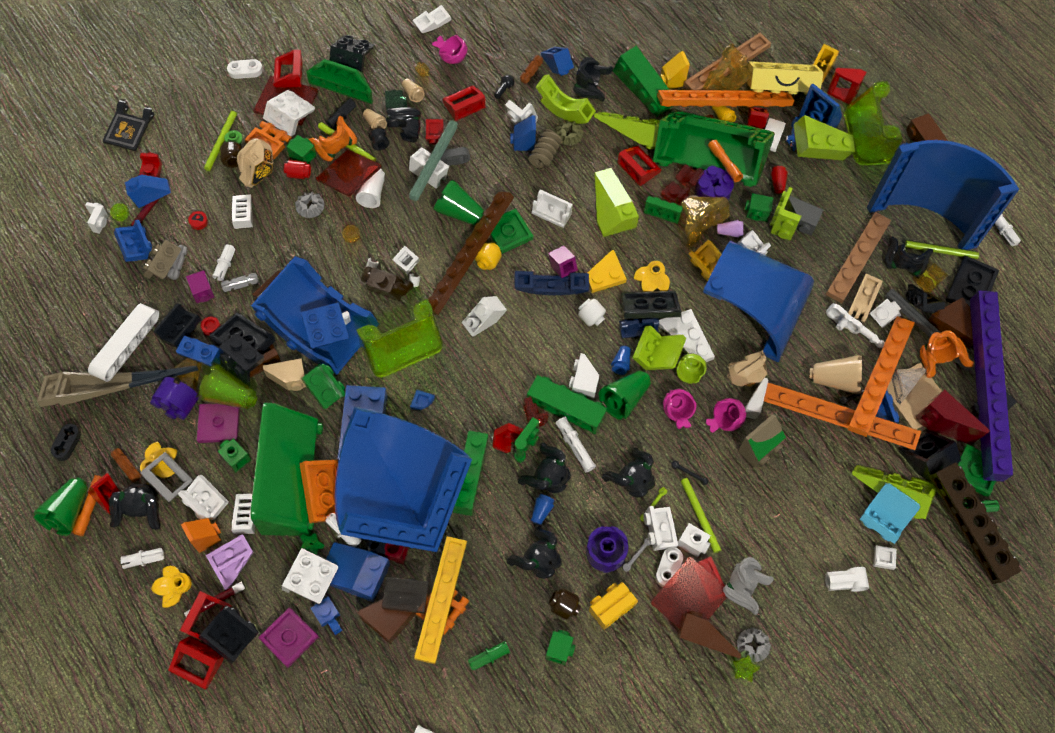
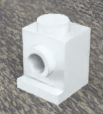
M406 246L392 259L406 274L420 261Z

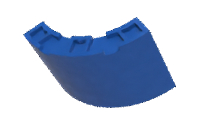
M295 256L255 300L251 307L255 311V316L259 320L265 321L281 336L290 349L298 350L318 365L323 363L328 365L333 370V373L337 375L379 323L370 311L353 302L349 305L342 300L344 298L343 295L332 286L327 288L320 281L322 277L307 260ZM339 302L341 312L348 311L351 321L345 325L349 339L312 349L301 312Z

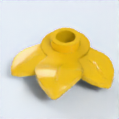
M652 261L648 266L640 267L634 275L635 280L642 281L643 292L654 291L657 288L660 291H668L670 280L665 274L664 264L660 261ZM653 267H658L659 272H654Z
M159 442L151 444L145 451V460L140 465V471L144 470L164 452L174 460L177 450L169 447L161 448ZM163 461L151 470L155 476L161 478H168L175 474Z
M175 566L164 567L162 571L163 577L155 580L151 587L155 594L163 596V608L176 605L180 601L181 595L187 592L192 585L190 577L185 573H180L179 569Z

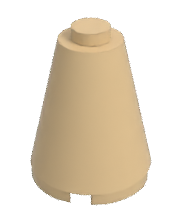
M857 355L816 363L814 368H810V379H813V383L861 394L862 356Z

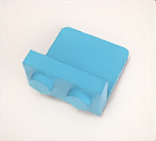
M886 483L866 508L860 520L863 521L867 528L877 531L884 540L895 544L903 529L919 511L920 504L890 483Z

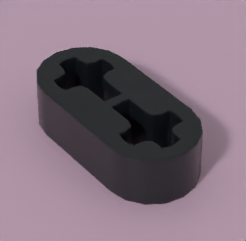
M66 424L61 428L51 447V454L58 461L69 459L80 440L81 431L76 425ZM73 431L75 433L74 435H67L68 432ZM64 448V449H65V452H64V453L61 452V453L59 454V453L57 452L58 450H62V449Z

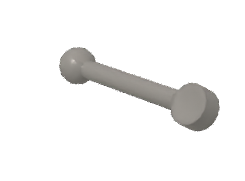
M648 538L644 539V544L632 559L623 565L624 572L630 571L634 561L650 545Z

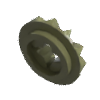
M567 120L565 123L561 122L556 127L555 133L562 138V144L575 145L583 137L581 125H577L575 121L572 123ZM572 129V133L566 136V132Z

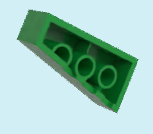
M635 46L620 55L613 69L614 74L656 117L671 109L673 106H661L657 97L658 90L670 89L639 48Z

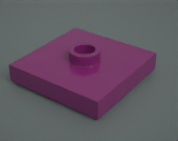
M199 404L197 442L216 443L224 442L225 440L231 441L233 438L238 442L240 404Z
M289 607L258 638L289 668L319 636Z

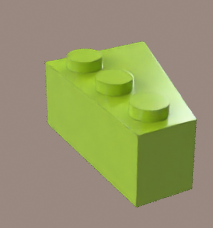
M806 115L794 124L798 157L844 161L855 152L854 139L851 134Z

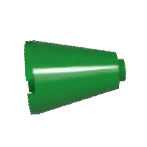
M454 180L447 184L442 191V196L440 199L438 198L433 208L437 213L476 226L484 215V210Z
M637 371L601 388L598 394L599 400L607 406V413L618 420L629 417L650 387V376L646 372Z
M81 478L69 479L34 511V519L49 531L51 528L58 530L56 533L58 535H70L88 491L87 483Z

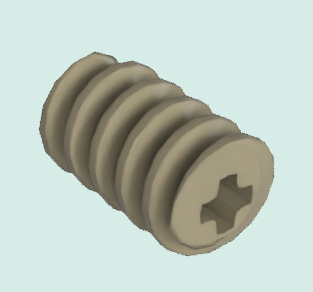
M544 129L528 158L529 162L537 168L550 166V161L553 160V155L559 149L562 138L554 131Z

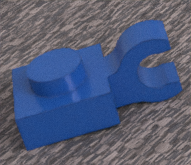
M329 597L323 599L320 604L311 607L312 612L322 627L328 624L335 636L343 631L335 619L340 614Z

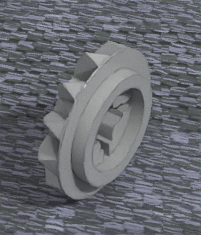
M304 192V195L298 196V200L295 202L296 211L305 218H314L320 215L325 206L323 198L313 192ZM310 200H312L313 204H311L308 209L307 204Z
M753 627L744 630L739 635L737 649L747 661L760 662L770 653L771 644L769 637L762 630ZM753 637L756 643L762 644L756 648L755 653L753 646L746 645L752 642Z

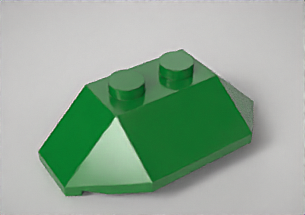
M323 59L306 72L309 84L370 104L373 103L372 91L363 72Z

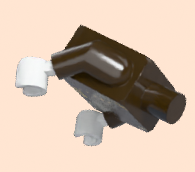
M371 258L368 259L366 268L361 274V281L366 284L367 290L399 302L402 296H405L413 287H418L420 282V276L414 277V274H409V280L404 283L398 276L377 269L379 262H372Z

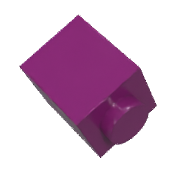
M565 246L548 253L551 267L561 278L578 270L575 256Z
M204 270L186 276L196 303L207 302L214 298Z

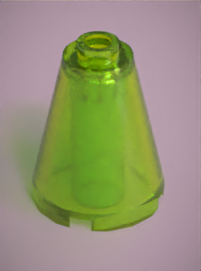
M215 364L209 369L212 370L210 375L204 376L199 390L202 401L243 409L255 406L258 399L256 391L224 367Z

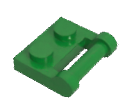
M532 417L515 441V448L517 450L514 454V459L518 463L525 461L527 450L530 446L534 447L539 440V421Z

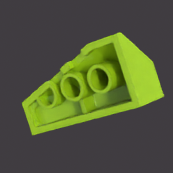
M607 112L594 114L596 119L639 144L646 145L648 149H655L660 120L649 118V120L641 121L637 116L623 118L624 115Z
M612 168L595 172L597 224L602 236L606 237L636 228L639 215L631 198Z
M856 465L852 471L853 476L877 493L886 483H890L920 504V509L913 518L926 519L936 493L933 483L912 477L911 480L903 479L900 477V474L896 473L884 475V472L881 470Z

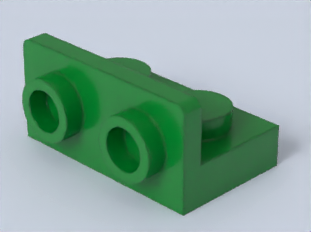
M648 196L644 209L645 214L678 224L683 211V207L676 203H669Z
M324 363L317 365L300 378L323 410L339 398L345 396L344 385L340 381H336L333 376V370Z

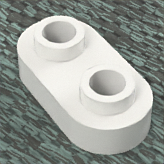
M256 59L232 61L227 66L229 76L234 79L254 78L260 76L263 72L261 62Z
M667 548L662 555L655 578L658 585L663 588L673 586L677 579L683 561V554L678 548ZM674 554L677 559L672 560L670 555ZM668 573L670 578H664L663 574Z

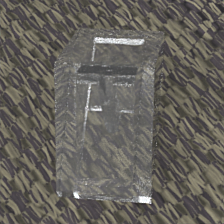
M925 368L896 370L892 376V383L897 403L901 404L926 372Z

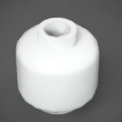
M588 298L578 308L580 310L578 316L587 326L594 324L598 326L605 320L603 315L606 313V309L596 299L590 300Z

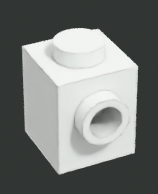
M689 523L678 541V547L698 558L701 552L705 554L711 543L707 541L711 535Z

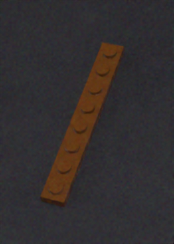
M498 192L494 196L491 205L485 210L483 217L476 224L470 237L466 239L465 245L457 253L456 259L446 270V274L437 284L432 296L428 298L423 308L427 313L440 314L478 252L512 202L514 196L510 192Z

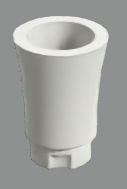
M369 168L365 174L362 186L356 195V201L360 205L367 208H377L380 206L385 173L381 168Z

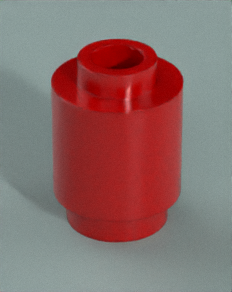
M288 160V163L284 164V173L288 178L305 180V178H310L311 164H307L305 161Z

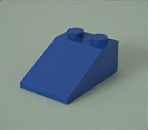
M811 84L799 117L801 118L806 115L837 128L842 118L840 105L815 84Z
M334 542L326 558L327 561L338 565V570L330 586L374 603L390 567L389 559L370 551Z

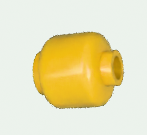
M491 242L483 245L475 258L479 268L492 270L497 266L502 257L499 246Z

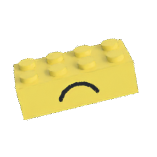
M749 61L746 82L754 92L770 90L771 93L787 91L789 94L804 92L807 95L811 84H815L821 89L823 71L817 65Z

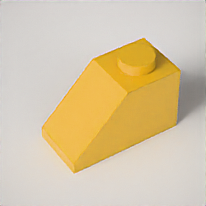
M684 51L679 52L662 67L661 75H659L670 90L683 87L684 81L687 79L690 63Z

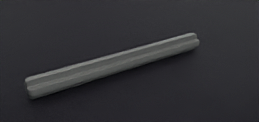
M891 289L887 292L885 296L891 302L895 301L901 308L900 310L911 321L915 322L925 334L931 337L935 332L941 333L897 291ZM958 357L954 359L965 371L973 368L963 366Z

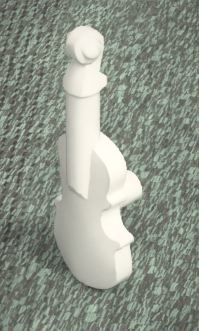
M832 303L826 310L827 316L837 323L836 328L838 330H843L845 327L853 334L861 333L871 343H875L878 348H883L885 342L879 340L876 334L850 316L840 305Z

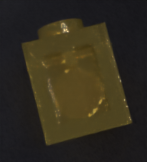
M934 263L916 280V283L925 292L931 293L948 274Z

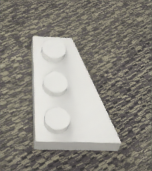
M692 309L681 312V317L659 320V327L663 328L668 336L684 335L686 337L682 349L685 354L694 353L700 355L706 362L714 360L715 356Z

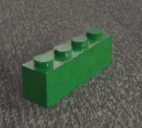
M537 375L527 393V402L560 418L566 417L568 422L595 435L606 416L607 408L602 403L593 402L581 393L576 394L565 385L555 384L550 378Z
M468 431L464 452L472 461L455 503L453 513L473 516L488 446V434Z

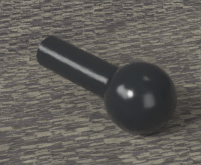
M505 75L502 77L501 86L494 94L496 99H500L507 88L514 86L515 80L513 76Z

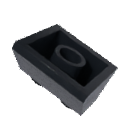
M930 430L920 435L915 450L907 447L899 449L900 454L915 472L930 481V475L955 462L959 463L961 461L956 441Z

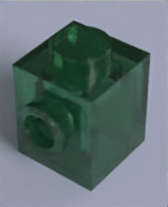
M402 90L385 91L386 111L387 109L407 107V97H403Z

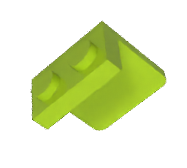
M789 187L787 192L783 191L770 223L773 226L772 234L790 241L801 218L800 215L784 209L793 189Z
M645 326L633 359L645 370L673 369L678 362L686 337L684 335L661 336L652 326Z

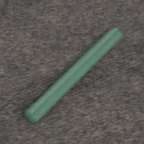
M450 120L412 187L409 199L414 201L419 199L458 128L456 121Z

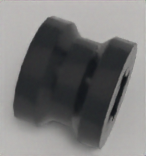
M377 128L369 133V139L372 141L374 150H383L389 146L390 142L386 137L384 129Z

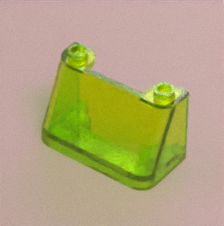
M888 81L874 83L850 103L844 112L848 134L853 135L855 152L853 157L860 165L890 164L903 140L898 127L884 124L880 102L890 92Z
M428 299L414 306L415 320L383 334H380L379 330L373 325H366L356 330L361 350L375 376L386 377L431 357L442 350V339Z

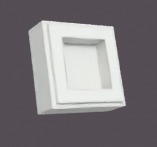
M876 545L874 547L873 567L894 570L896 568L897 549Z

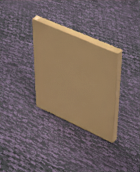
M921 363L892 377L887 388L888 393L892 395L893 405L908 426L913 429L922 427L915 416L942 392L932 378L926 377V370Z

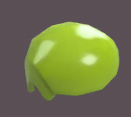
M694 353L682 356L676 368L677 377L688 384L698 383L706 373V361L700 355Z

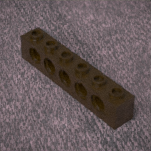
M957 462L930 475L929 478L992 584L1002 583L1021 572L1017 558L1009 551L1008 543L1000 536L996 523L988 516L985 505L979 501L975 494V488L967 481L962 467L958 466ZM952 482L956 483L957 491L953 489ZM963 499L968 503V508L964 507ZM974 517L979 522L978 527L974 524ZM985 535L989 538V545L984 540ZM996 554L1000 556V563L996 561Z

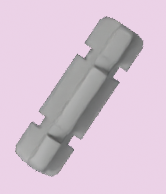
M183 245L178 246L181 248V251L167 274L168 278L172 280L178 279L179 270L182 269L185 260L184 255L188 251L187 247Z
M251 273L247 277L244 275L233 278L231 281H222L221 286L224 292H228L232 288L235 290L249 286L250 283L251 285L257 284L259 282L256 273Z

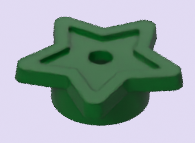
M316 533L311 536L300 535L302 540L300 549L302 548L317 555L318 549H322L325 546L318 541Z

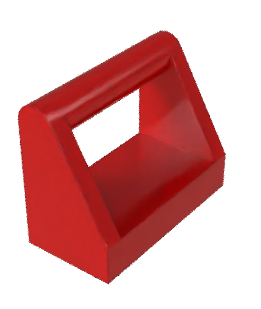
M292 50L275 58L274 87L302 86L303 62L301 50ZM281 65H293V72L281 77Z
M836 68L827 93L850 105L856 97L867 72L862 69ZM840 77L852 83L850 88H836Z
M473 85L442 99L455 121L486 108L484 94ZM471 93L473 94L472 97L463 100L455 105L452 103L453 101L460 99L466 95H469Z
M639 146L624 149L618 155L617 163L639 186H642L662 171ZM637 154L651 169L645 171L632 157Z
M200 591L180 631L195 638L201 635L192 629L207 600L222 605V609L224 606L232 607V605Z
M188 636L178 643L168 671L206 690L224 658L210 646ZM184 654L209 666L205 679L178 666Z

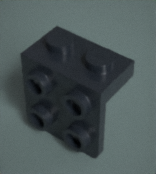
M344 35L331 45L329 61L363 72L365 55L374 49V44L368 40H357L353 36Z
M236 333L219 346L220 368L226 375L232 376L238 386L249 389L251 387L250 372L264 361V356Z
M224 606L198 638L232 664L259 632L252 622L244 620L236 609Z

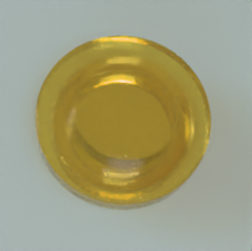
M424 62L416 63L417 66L414 67L416 72L422 78L428 77L430 75L428 72L430 70Z
M354 225L346 226L342 232L343 239L348 243L358 241L361 236L360 230Z

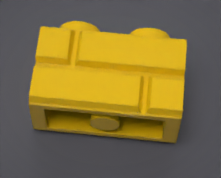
M624 582L618 585L613 583L606 589L607 594L602 598L598 595L590 602L589 612L603 630L612 625L638 603V600Z

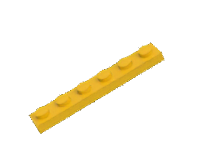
M446 537L416 649L415 660L436 665L467 545L466 540Z

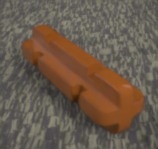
M539 55L532 59L533 61L526 67L525 72L521 74L520 81L524 84L530 81V78H532L538 67L543 63V58Z
M116 448L111 452L113 459L132 482H136L141 478V474L135 469L120 448Z

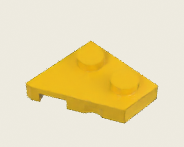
M614 250L610 251L588 272L591 293L624 284L627 280Z

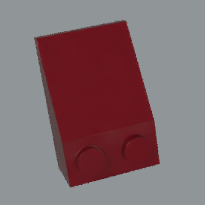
M945 389L915 416L919 423L930 431L970 445L990 431Z

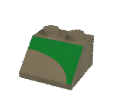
M772 414L745 437L738 450L754 468L759 464L763 466L770 459V454L773 452L777 454L784 447L783 442L786 436L777 417Z

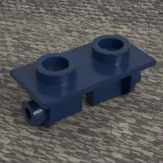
M658 318L619 321L622 338L640 337L645 326H652L659 333Z

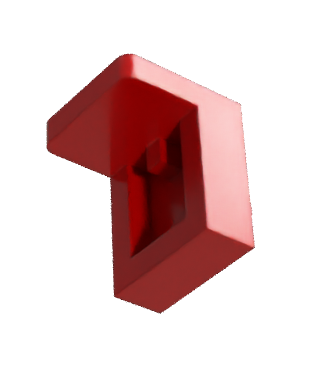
M426 119L425 139L429 141V144H437L444 131V120Z

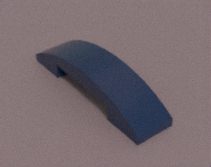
M515 271V289L538 295L584 293L589 291V273H570V276L561 278L560 276L533 275V271Z

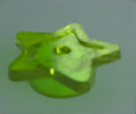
M750 655L739 661H733L737 669L734 678L740 679L744 677L752 682L753 673L758 671L760 666L752 663Z

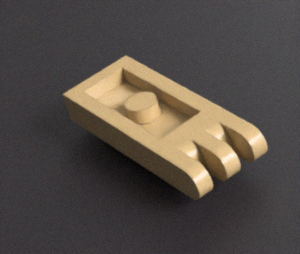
M865 274L848 314L851 316L853 311H855L854 318L857 320L860 314H862L861 321L865 323L883 281Z

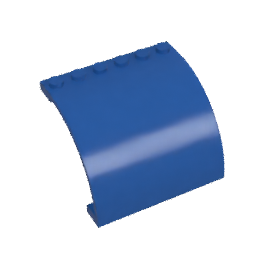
M944 140L904 143L895 152L867 205V209L871 213L885 210L889 205H913L931 210L951 221L963 232L964 237L958 244V248L970 250L979 246L1019 191V188L1009 173L994 159L967 145Z

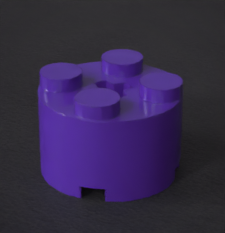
M709 166L699 175L695 195L702 199L703 207L707 209L722 208L730 199L734 181L724 169Z
M165 377L153 394L150 404L165 410V414L172 419L178 417L184 420L193 409L199 397H196L197 393L180 381L179 384L173 382L174 378Z
M602 526L595 529L590 534L586 546L588 562L592 567L604 573L615 571L622 566L628 553L626 535L620 529L613 526ZM608 547L611 548L610 551H609V550H607V551L604 550V548H608Z

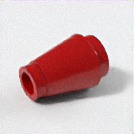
M776 166L770 172L774 193L783 194L786 188L788 171H786L784 166Z

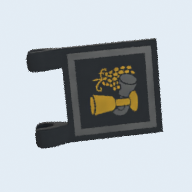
M119 100L115 115L103 138V143L137 151L147 126L155 114L152 112V108L149 107L144 108L142 118L125 114L129 106L126 105V101Z

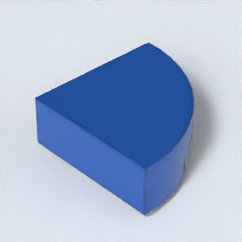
M416 390L410 409L421 410L428 407L434 401L435 395Z

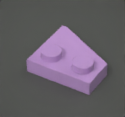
M242 534L207 554L206 557L224 589L227 590L231 587L254 552Z

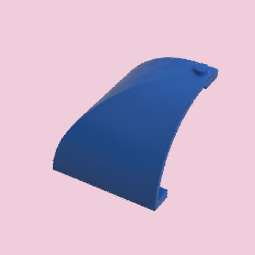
M729 241L703 293L735 305L760 323L770 335L763 351L766 357L779 362L811 293L814 280L809 274L733 241Z
M354 407L343 439L335 482V514L341 535L437 552L472 459L450 441L425 428L390 415Z

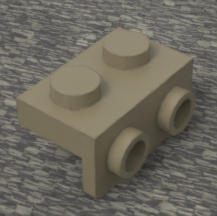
M166 239L161 245L157 244L152 252L155 256L152 260L148 259L143 267L146 270L143 276L150 279L152 275H155L163 280L179 255L181 248Z

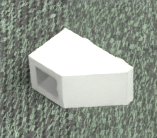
M497 296L483 297L462 321V324L471 336H475L495 324L507 309Z
M581 353L580 359L575 360L573 370L576 371L575 377L571 376L569 388H572V392L576 394L581 393L587 399L594 400L599 374L586 355Z

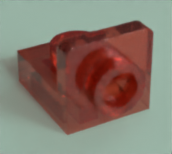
M685 164L675 179L689 189L696 185L704 171L701 168L693 170Z
M672 181L661 192L660 196L669 203H676L680 206L685 204L686 198L689 197L690 188L687 186L683 189Z
M524 398L523 408L527 422L529 423L532 417L539 421V427L545 425L549 418L548 412L539 414L538 406L536 403H533L532 398Z

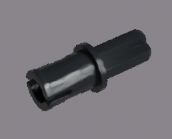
M348 99L340 108H336V112L326 120L327 125L335 129L338 117L342 116L343 119H346L347 115L356 107L355 102L352 99Z

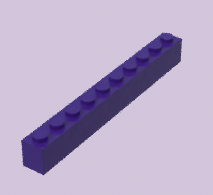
M978 291L970 299L977 401L980 412L979 421L990 430L989 433L980 438L983 480L1003 482L1013 476L998 292Z

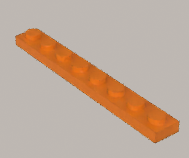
M658 90L657 94L661 106L785 107L793 106L794 103L792 95L787 93V91L771 93L770 91L754 92L740 90Z
M896 317L849 424V431L864 437L868 436L915 322Z
M770 382L767 384L764 402L845 428L849 427L856 411ZM875 417L868 435L915 450L922 431Z

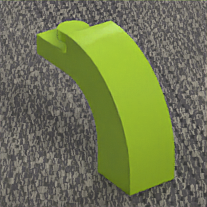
M549 74L544 75L536 86V89L543 97L541 99L543 105L553 114L566 121L585 124L589 122L596 112L587 98L574 99L564 94Z

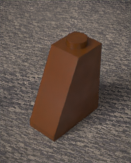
M963 297L949 304L945 309L933 313L928 319L940 332L952 331L961 339L966 348L970 349L973 347L971 310Z
M405 588L359 610L357 614L362 621L391 644L414 618L416 612L423 604L421 600L423 597L416 590L413 589L411 592L408 588Z

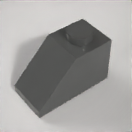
M790 196L785 209L800 215L801 218L796 229L812 236L823 209Z

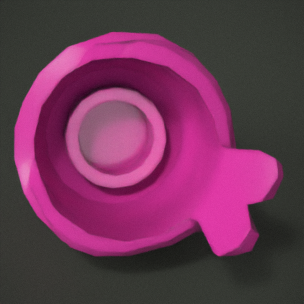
M454 35L446 41L443 40L442 36H439L437 41L432 43L433 46L439 48V56L446 63L458 64L466 57L467 45L458 35Z
M683 389L669 391L663 400L665 414L676 423L678 429H681L682 426L690 428L691 424L687 419L694 415L697 406L693 396Z
M722 399L715 404L714 418L706 419V424L711 426L710 431L712 433L718 428L724 431L737 430L746 420V409L742 402L737 399Z

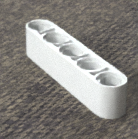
M138 304L92 360L88 367V373L106 382L110 381L156 324L159 318V311L144 304Z

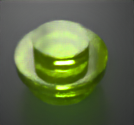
M115 204L110 209V215L117 221H124L129 215V209L125 204Z

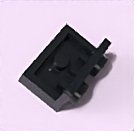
M908 284L906 299L910 304L928 313H935L938 310L945 309V301L930 292L921 290L913 284Z
M177 303L155 328L154 333L164 343L178 348L183 337H188L202 319L197 314L186 311L181 304Z

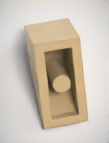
M302 358L263 365L266 377L288 391H299L306 387L300 379L305 375Z

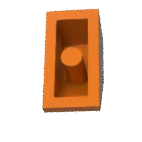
M208 518L181 524L190 543L199 553L221 541L218 535L222 533L216 522L212 524Z

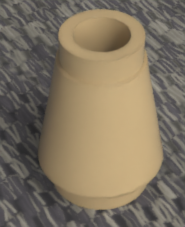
M405 79L402 82V87L411 101L417 103L424 98L425 93L422 87L410 79Z
M369 108L363 112V117L372 130L386 128L387 122L385 117Z

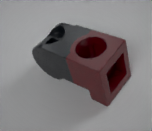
M370 540L366 551L404 565L409 547Z

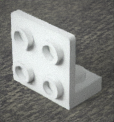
M287 90L267 101L263 119L272 123L278 129L286 131L289 136L295 135L298 121L315 111V107L294 92Z
M301 548L282 585V590L287 593L292 591L320 604L338 570V565Z

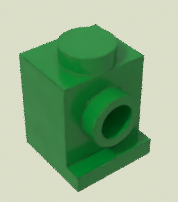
M234 438L231 441L225 440L219 447L218 453L235 473L251 461L248 453L243 450Z

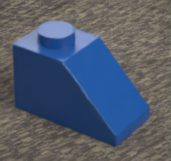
M552 47L540 53L552 73L562 76L568 74L569 70L574 68L568 48Z
M532 115L514 126V133H510V144H514V151H532L534 149L536 115Z
M139 175L125 182L127 195L138 208L171 193L169 181L164 178Z

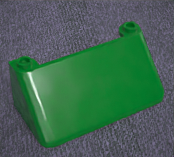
M673 111L660 120L653 162H657L658 165L665 167L675 162L705 170L709 166H715L726 171V168L708 147L712 140H717L730 160L743 174V178L740 180L743 182V185L753 187L759 182L775 133L765 129L688 112Z
M266 402L263 403L250 511L251 520L261 535L300 536L304 534L310 536V530L314 529V523H309L300 463L303 461H314L316 438L323 434V423H320L318 418L275 403Z

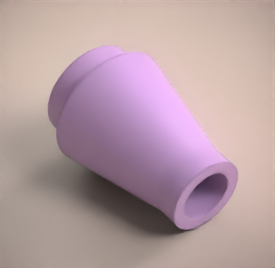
M734 220L717 224L718 235L738 238L743 236V221Z

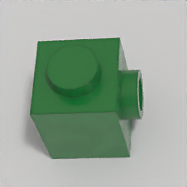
M299 135L290 140L286 146L288 155L293 160L305 161L309 164L317 156L315 146L311 141Z
M752 193L750 200L747 199L744 210H747L746 218L768 222L774 197Z
M563 630L553 631L545 659L565 666L568 656L573 657L576 647L575 644H572L574 637H571L570 633Z

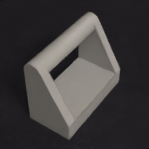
M166 452L140 472L168 503L178 496L180 490H184L194 481ZM161 461L184 482L173 493L151 472Z

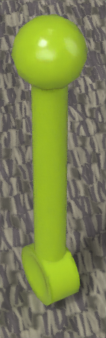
M665 487L659 490L658 496L650 506L655 507L660 498L667 494ZM641 514V515H640V520L643 521V522H644V514Z

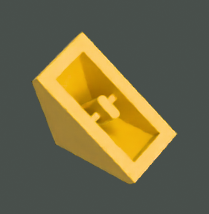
M823 44L813 64L823 71L822 83L833 68L839 54L838 50L826 44Z

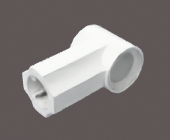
M854 567L847 571L827 572L825 574V583L828 591L851 589L853 592L869 589L865 567Z

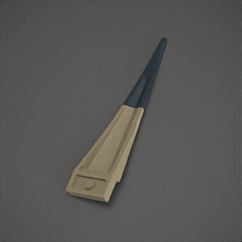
M188 366L156 371L116 373L108 382L89 373H55L44 377L37 403L40 407L52 406L57 403L62 406L163 380L165 377L187 374L199 369L197 366Z

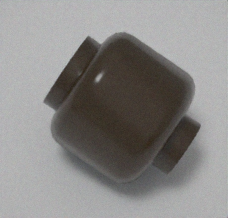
M228 141L221 145L219 154L224 166L229 168L238 167L237 155L242 149L240 144Z
M563 588L559 591L555 590L548 603L552 613L566 620L572 616H577L581 608L578 595Z

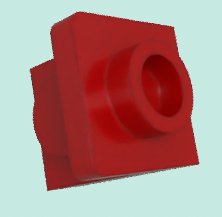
M152 152L140 153L142 165L139 175L159 177L162 168L159 155Z
M510 423L495 429L493 448L509 453L511 451V442H514L524 429Z

